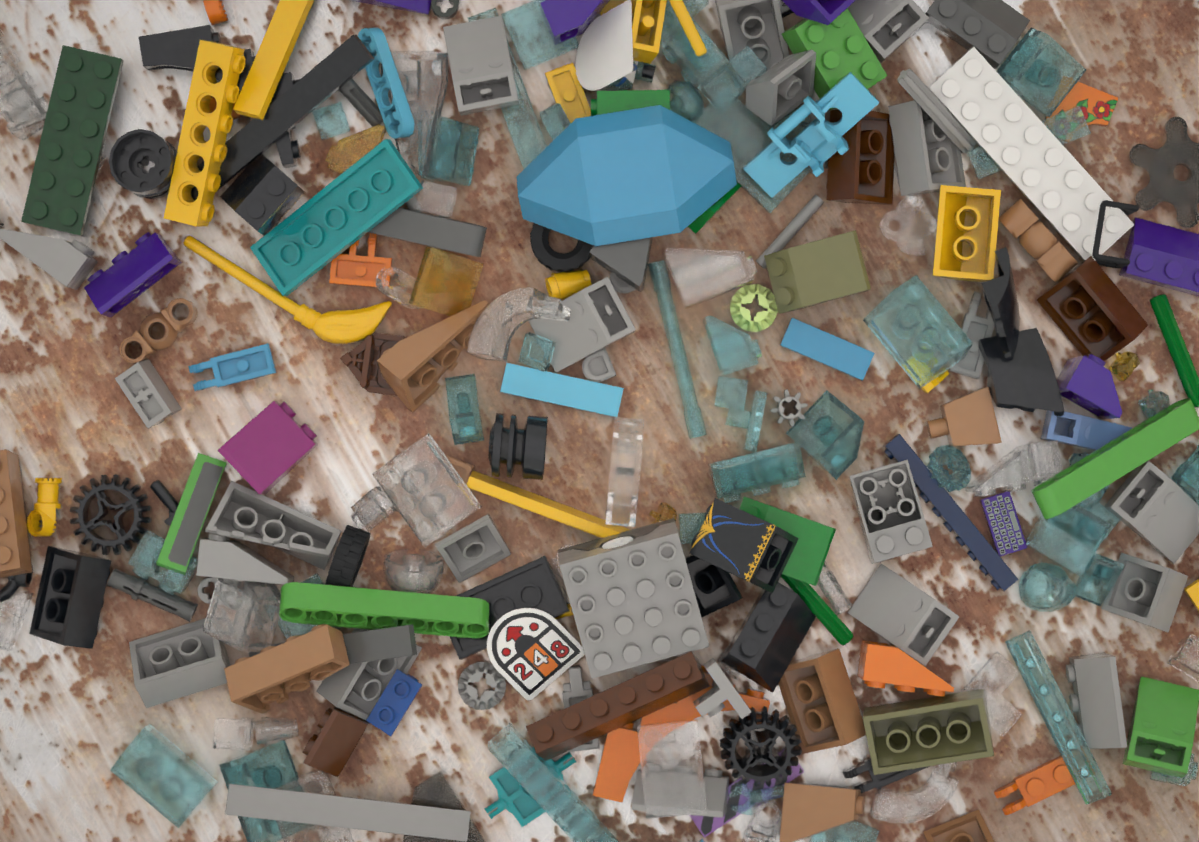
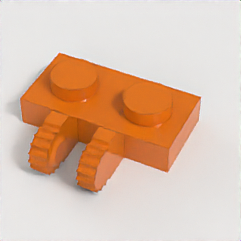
M370 233L368 237V256L357 255L359 239L349 247V255L340 254L331 261L330 284L390 289L392 258L375 257L377 234Z

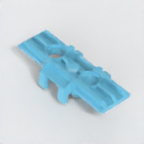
M851 72L818 101H814L811 97L807 96L803 100L804 104L776 129L771 128L767 132L772 142L743 167L750 177L771 198L808 166L811 167L816 177L824 172V162L837 151L840 155H843L849 150L843 135L879 104V101ZM830 108H837L842 112V118L838 122L831 123L825 119V113ZM811 113L817 117L792 140H788L785 137ZM780 152L784 154L792 153L797 158L792 162H785L780 158Z

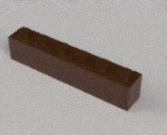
M690 651L530 724L526 728L536 754L547 761L710 686L699 660Z

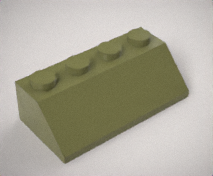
M984 689L947 694L945 697L935 696L872 706L864 709L863 722L874 775L994 756Z

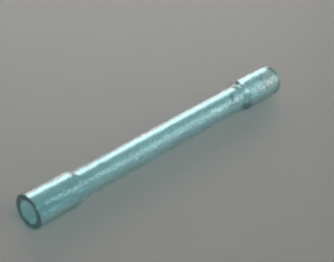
M661 260L649 263L648 268L653 288L657 295L684 407V418L689 439L707 435L701 409L698 406L671 293V282L666 261Z

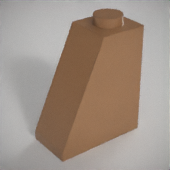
M784 783L780 842H796L859 820V814L863 815L865 808V797L861 796V790Z

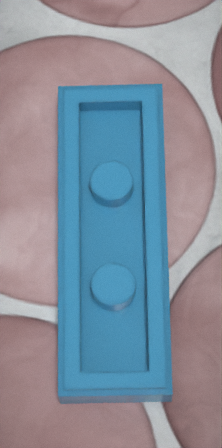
M791 318L780 344L784 348L863 381L875 354L794 318Z

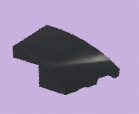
M1005 247L995 251L999 277L983 282L982 289L985 302L994 321L998 343L1005 360H1009L1014 357L1017 348L1020 316L1010 258Z
M1037 328L1019 331L1014 357L1009 360H1005L996 336L980 339L979 349L989 369L987 387H989L997 407L1018 408L1028 412L1042 409L1054 411L1055 416L1064 415V406L1056 376Z

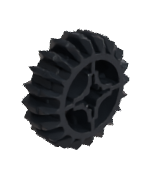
M101 475V485L95 478L90 479L92 490L82 485L80 490L85 497L74 496L73 500L80 503V507H70V512L78 513V518L71 519L70 523H80L81 528L76 529L74 534L77 536L85 533L86 536L81 540V544L86 545L92 540V552H96L100 545H102V554L108 555L112 546L114 554L119 555L121 554V544L126 551H131L132 545L129 540L136 544L142 542L137 532L148 534L149 530L141 526L142 522H152V518L143 517V512L152 510L151 505H141V502L147 500L148 496L143 494L137 497L136 494L140 491L141 486L137 484L129 489L131 484L130 478H125L120 485V475H113L111 483L107 475ZM109 489L119 491L129 500L116 505L111 501L110 497L106 496L104 491ZM96 497L98 499L99 512L97 516L89 521V506ZM108 506H110V510L122 509L114 516V523H112V520H102L99 522L108 514ZM131 509H134V521L130 530L126 533L123 517ZM106 525L113 533H116L118 539H105L99 536L93 529Z
M765 706L761 709V713H756L755 708L751 707L750 715L743 719L738 715L739 721L731 718L729 720L731 728L723 729V736L725 738L720 739V747L723 748L720 754L721 758L726 760L725 768L727 770L733 769L732 776L734 779L743 775L742 782L745 785L752 779L756 788L760 785V781H765L766 785L770 787L772 785L771 779L775 778L781 783L783 781L782 773L790 776L792 774L791 766L798 765L799 760L796 756L802 753L799 746L801 737L795 734L797 732L795 724L788 725L790 721L787 715L779 719V711L777 709L770 715ZM754 729H765V730H764V731H755ZM779 736L786 745L781 756L777 754V750L774 747ZM740 738L745 741V745L748 747L743 758L736 750V745ZM761 762H762V763H766V765H756V764L761 763Z

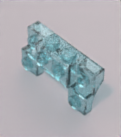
M667 0L660 41L663 47L662 53L671 64L676 62L683 70L681 75L690 86L696 85L714 108L721 113L746 90V86L752 79L764 74L767 71V67L749 46L745 47L731 60H728L693 19L698 12L709 4V0H683L707 49V53L703 56H696L670 1Z

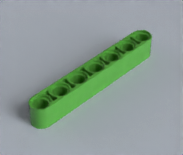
M1191 398L1173 403L1031 490L1044 519H1050L1064 513L1199 430V416Z
M300 582L286 583L281 588L279 615L286 622L312 625L328 624L329 626L370 630L413 624L414 633L463 638H482L489 633V603L480 598Z

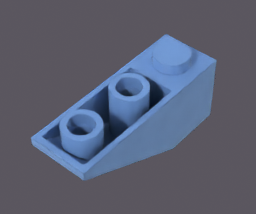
M1047 410L1041 439L1096 451L1129 431L1132 427L1065 411L1063 416H1055L1054 411Z

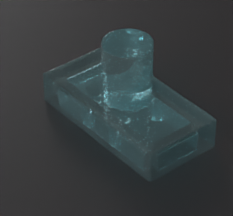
M754 391L750 411L728 408L725 425L747 429L743 450L752 452L757 450L767 399L766 392Z

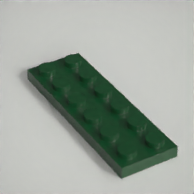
M65 45L62 46L21 222L78 236L83 235L123 66V59Z

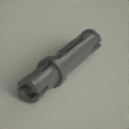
M117 568L113 570L107 586L131 595L133 600L137 601L140 599L189 622L192 620L198 604L147 583V579L143 577L138 579Z

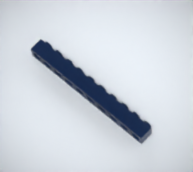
M897 434L884 445L886 449L884 453L890 460L894 458L896 462L908 460L915 487L921 491L920 497L925 503L930 502L933 506L931 510L938 518L940 516L945 521L943 525L949 532L953 531L957 535L956 541L961 547L965 545L969 550L967 554L973 561L977 560L981 565L979 569L985 576L989 575L992 578L991 584L995 589L1005 591L1019 579L904 438Z

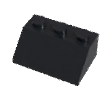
M48 546L29 634L64 646L93 649L98 631L97 626L100 612L104 604L105 588L110 576L111 560L91 554Z
M777 583L773 593L762 589L721 662L773 693L816 616L797 593L781 583Z

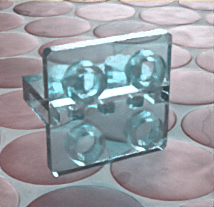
M438 117L437 120L430 119L421 178L470 186L474 172L479 128L446 117Z

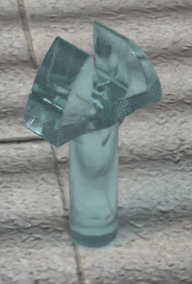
M742 782L728 794V797L744 795L749 797V799L742 805L730 807L738 813L753 815L751 808L755 803L782 798L784 786L780 785L752 791L747 788V784L745 785Z

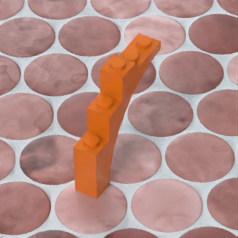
M700 664L710 687L642 717L639 729L633 728L634 723L631 722L607 733L593 796L623 803L630 780L643 758L656 743L675 728L701 716L695 708L693 701L715 686L712 685L713 678L704 665ZM747 688L746 693L737 691L749 709L753 707L756 711H761L765 706L768 712L771 700L764 697V691ZM728 699L723 702L725 708L721 711L735 710Z

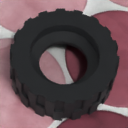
M533 223L530 233L532 251L538 261L546 266V268L557 272H570L582 267L591 258L589 252L594 245L578 240L576 247L569 253L562 254L554 251L548 242L551 229Z
M350 525L346 526L333 557L325 585L353 587L371 533Z

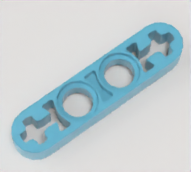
M377 27L361 29L358 37L374 57V60L365 69L385 128L389 136L394 139L410 137L413 134L415 123L383 31ZM380 62L382 63V66H383V75H382V76L380 75V72H379V63H380ZM389 90H391L393 96L392 104L388 98Z

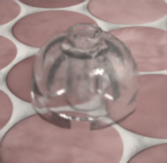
M400 549L385 555L384 576L393 591L430 594L437 589L443 578V557L435 551L419 549L421 555H407L409 549Z

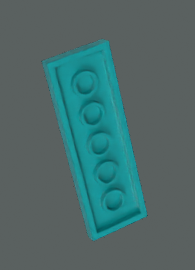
M385 139L250 248L282 296H288L421 191L423 186L392 141Z

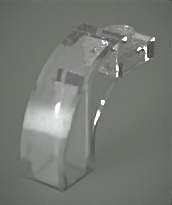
M519 288L509 291L492 301L480 314L472 329L467 352L479 359L507 362L511 339L522 324L538 318L569 321L571 309L562 305L561 299L548 297L536 288Z
M614 417L606 525L635 527L644 419Z
M958 762L935 765L927 782L913 791L900 792L885 787L877 789L869 814L872 818L896 824L914 823L934 815L948 803L958 786L959 781L954 777L948 776L950 771H955Z

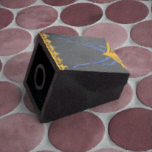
M261 154L243 170L220 197L256 231L265 236L305 192Z
M715 498L713 504L705 512V521L700 531L696 533L692 540V548L689 554L773 593L799 538L767 521Z

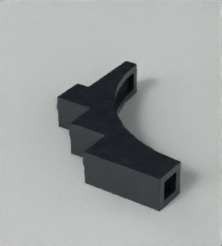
M210 25L138 37L143 67L147 70L176 69L193 72L200 40L221 43L219 32H214ZM245 49L244 51L245 67L239 75L237 85L239 93L256 57L251 49ZM218 68L215 74L216 79L219 81L223 77L221 68ZM291 72L283 73L270 104L300 79L295 80ZM290 130L276 142L284 168L296 167V159L301 158L298 140L293 141Z

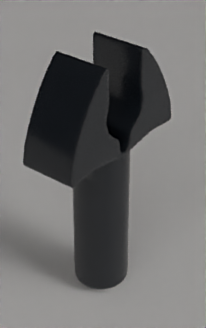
M156 480L151 484L150 489L169 510V518L164 520V522L171 526L179 503L159 480Z

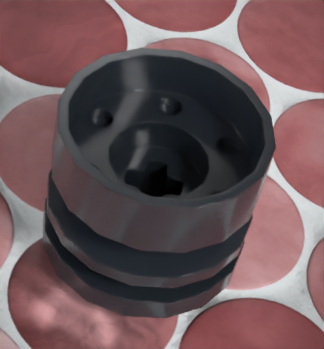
M143 129L129 131L117 139L110 151L109 166L111 174L119 185L140 198L156 199L164 197L169 193L177 150L172 144L153 131ZM149 161H151L155 166L151 167L149 172L144 170V166H148Z
M496 413L495 422L490 430L488 454L492 476H500L502 463L507 464L508 478L512 477L515 465H521L523 479L543 480L548 417L528 416L524 429H518L516 415H511L510 428H505L504 414Z

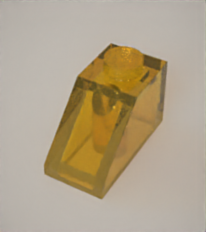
M378 124L340 139L337 146L332 145L327 154L326 162H329L327 168L341 175L382 142L386 128Z

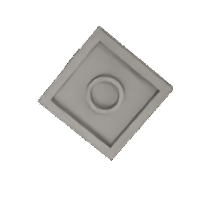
M714 658L706 662L704 667L717 685L693 701L700 715L703 717L708 713L710 717L714 716L725 708L723 702L727 699L741 719L750 714L751 710Z

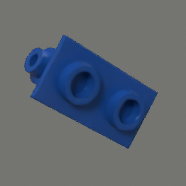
M397 669L366 721L392 736L422 684L415 677Z

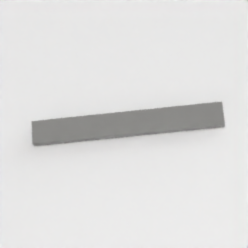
M229 784L225 815L465 842L468 839L471 811L238 784Z

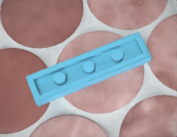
M506 363L500 392L618 417L624 388Z

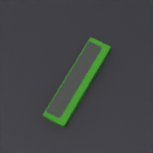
M201 453L197 454L156 565L183 575L186 574L224 473L226 462Z

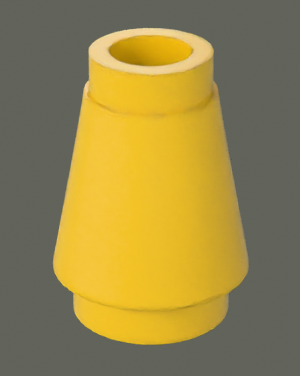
M587 270L552 273L551 277L545 278L547 292L551 301L559 300L561 302L592 285Z

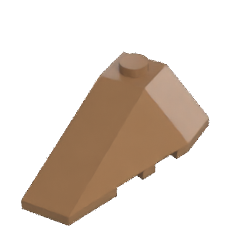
M484 300L400 340L392 348L384 351L377 360L383 378L412 413L440 387L437 381L447 369L453 371L458 363L455 361L464 348H471L491 324L493 317L489 303Z

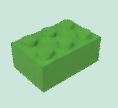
M848 8L829 25L804 18L781 33L793 54L808 50L816 52L814 90L819 99L850 72L867 89L887 77L886 72Z

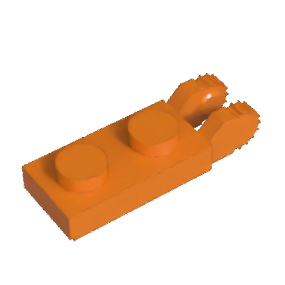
M1065 753L1014 778L1013 782L995 790L994 794L996 798H1003L1017 789L1019 790L1022 798L1002 808L1004 814L1009 815L1023 809L1025 806L1034 805L1082 780L1070 755Z

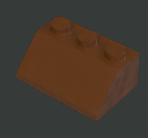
M830 110V122H838L842 118V112L840 110ZM870 111L843 135L849 150L843 155H840L837 151L828 159L826 200L859 204H893L894 143L889 114Z
M1092 256L1071 270L1037 299L1038 303L1082 356L1092 354L1105 361L1134 341L1148 326L1147 322Z

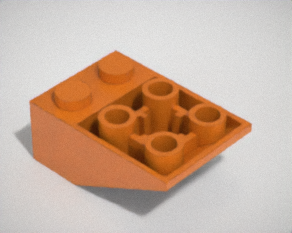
M862 640L857 676L864 680V684H867V686L885 688V683L894 684V688L904 692H915V687L924 688L923 692H927L929 695L945 697L946 691L954 692V687L896 646L888 643Z

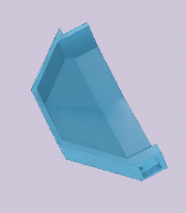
M661 105L576 118L516 177L523 219L594 246L681 233L737 185L731 143Z

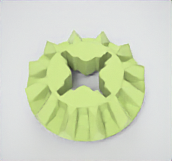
M760 284L743 286L734 294L730 303L732 319L740 328L749 332H758L768 328L774 322L778 313L774 294L770 289ZM755 295H758V305L767 309V311L757 312L753 321H751L750 310L746 309V307H741V304H751L753 299H755Z

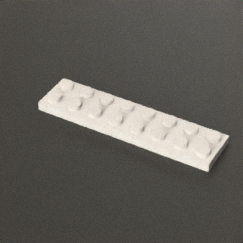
M972 47L928 88L1085 261L1093 253L1100 204L1105 200H1113L977 49ZM1106 206L1099 247L1100 255L1134 226V223L1119 208Z

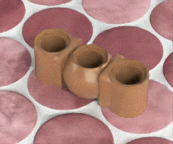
M1020 198L999 217V221L1016 239H1019V243L1037 260L1036 262L1056 283L1076 266L1078 261L1061 242H1058L1054 234L1042 221H1039L1040 219Z
M177 298L172 300L160 312L146 316L141 323L140 330H136L131 337L124 339L119 348L121 357L126 362L136 364L137 362L148 360L150 355L155 354L157 350H165L176 341L178 332L181 333L186 326L193 324L196 320V306L189 300ZM185 304L189 308V315L185 320L179 321L175 316V310L179 305ZM157 323H162L166 328L165 336L156 340L152 336V328ZM134 342H139L142 346V354L138 358L133 359L128 352L129 346Z

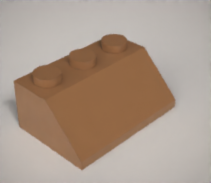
M840 649L818 653L791 662L778 684L791 723L797 727L795 734L801 737L799 746L801 747L802 754L847 745L866 735L863 718Z

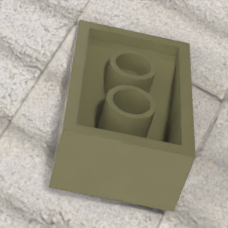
M856 230L764 255L779 314L800 310L871 289Z

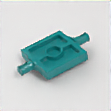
M533 746L489 776V779L497 789L499 799L485 807V811L489 813L488 815L492 819L506 809L515 816L521 827H524L572 795L571 790L563 779L562 771L576 763L575 758L568 752L557 761L553 759L545 761L536 754Z

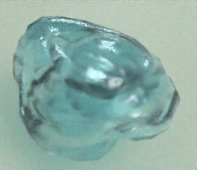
M1038 563L1030 566L1021 576L1018 585L1020 599L1030 609L1039 612H1052L1064 608L1073 601L1077 592L1074 581L1068 577L1066 571L1060 566L1051 563Z

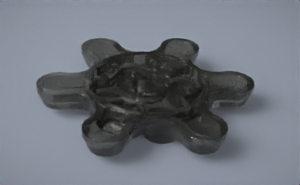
M1172 117L1165 124L1167 139L1161 148L1153 149L1145 144H1137L1130 150L1129 158L1131 162L1136 166L1145 168L1150 176L1148 185L1136 194L1135 203L1140 210L1149 211L1160 202H1169L1176 209L1178 224L1184 228H1191L1199 221L1197 208L1199 203V143H1195L1189 138L1188 126L1183 118ZM1176 165L1187 167L1189 176L1185 181H1179L1174 178L1173 172Z

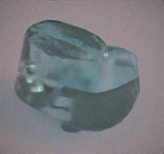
M1153 389L1148 390L1149 395L1138 401L1145 418H1150L1170 406L1169 396L1162 391L1154 392Z

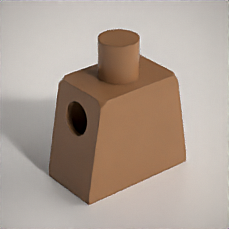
M989 387L980 388L940 405L942 418L927 421L930 438L947 435L949 446L1002 443Z

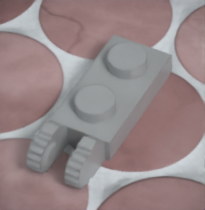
M976 291L973 293L968 313L965 314L949 371L979 379L984 364V358L979 349L980 339L991 337L995 325L989 309L987 310L986 318L976 316L981 302V293Z

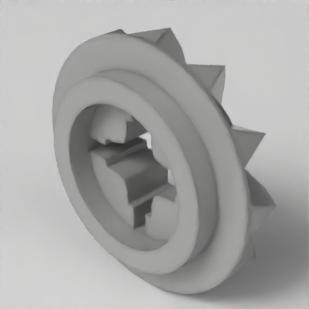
M476 662L469 665L461 673L458 680L459 695L465 704L476 710H485L496 706L505 694V678L488 662ZM483 673H485L486 684L495 688V690H485L479 699L478 688L473 687L469 682H479L483 677Z

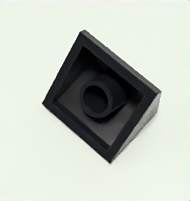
M693 555L685 558L701 617L743 598L729 572Z

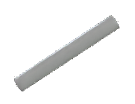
M816 194L756 260L757 264L763 269L767 267L764 255L781 251L824 203Z

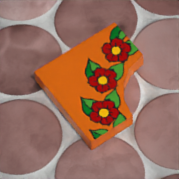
M1063 75L1043 124L1058 140L1068 143L1073 134L1082 127L1090 125L1106 127L1118 97Z

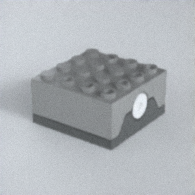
M674 518L558 550L560 570L592 679L709 647Z

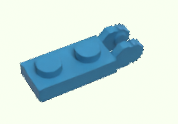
M270 344L210 358V361L188 366L189 372L194 374L212 368L215 377L212 380H203L193 384L194 391L215 386L219 388L277 373Z

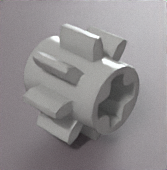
M787 389L784 390L785 398L773 397L774 401L778 404L777 408L771 409L770 412H778L780 416L777 420L778 424L787 419L790 427L794 426V418L805 419L804 415L800 412L801 408H806L808 404H800L798 400L801 396L800 392L794 397H790ZM794 401L793 408L796 410V413H789L785 416L783 414L785 408L782 406V403Z

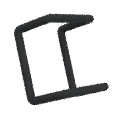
M1105 200L1100 204L1092 256L1100 266L1122 268L1129 265L1130 260L1099 254L1106 206L1119 208L1125 215L1137 212L1139 207L1137 205Z

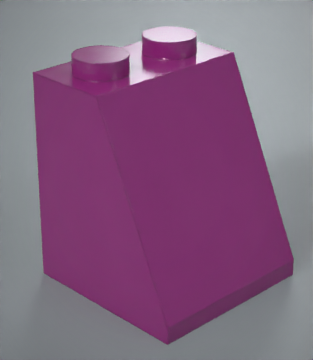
M273 401L217 450L259 495L267 494L318 445L313 440L317 435L306 423L300 426L293 417L296 413L285 401L281 404Z

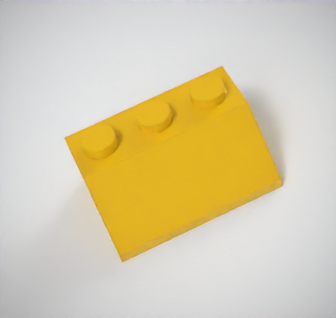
M940 185L932 276L974 282H986L994 279L1001 190Z

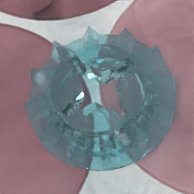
M943 445L936 448L929 455L930 463L927 467L932 470L931 478L938 481V488L945 487L948 492H952L955 490L960 491L968 485L971 479V468L967 458L960 450L952 446ZM946 464L948 469L953 471V473L950 475L948 470L943 468V466H945Z

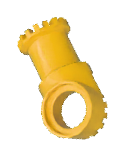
M35 478V483L38 484L37 502L34 503V510L27 517V529L31 536L49 537L55 532L53 529H56V526H54V524H57L56 509L61 508L58 496L59 484L62 483V478H49V481L48 478Z

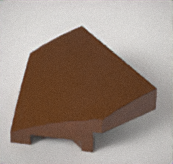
M382 333L368 335L363 342L340 359L367 392L397 396L383 378L377 360L384 351L392 348L400 340L407 337Z

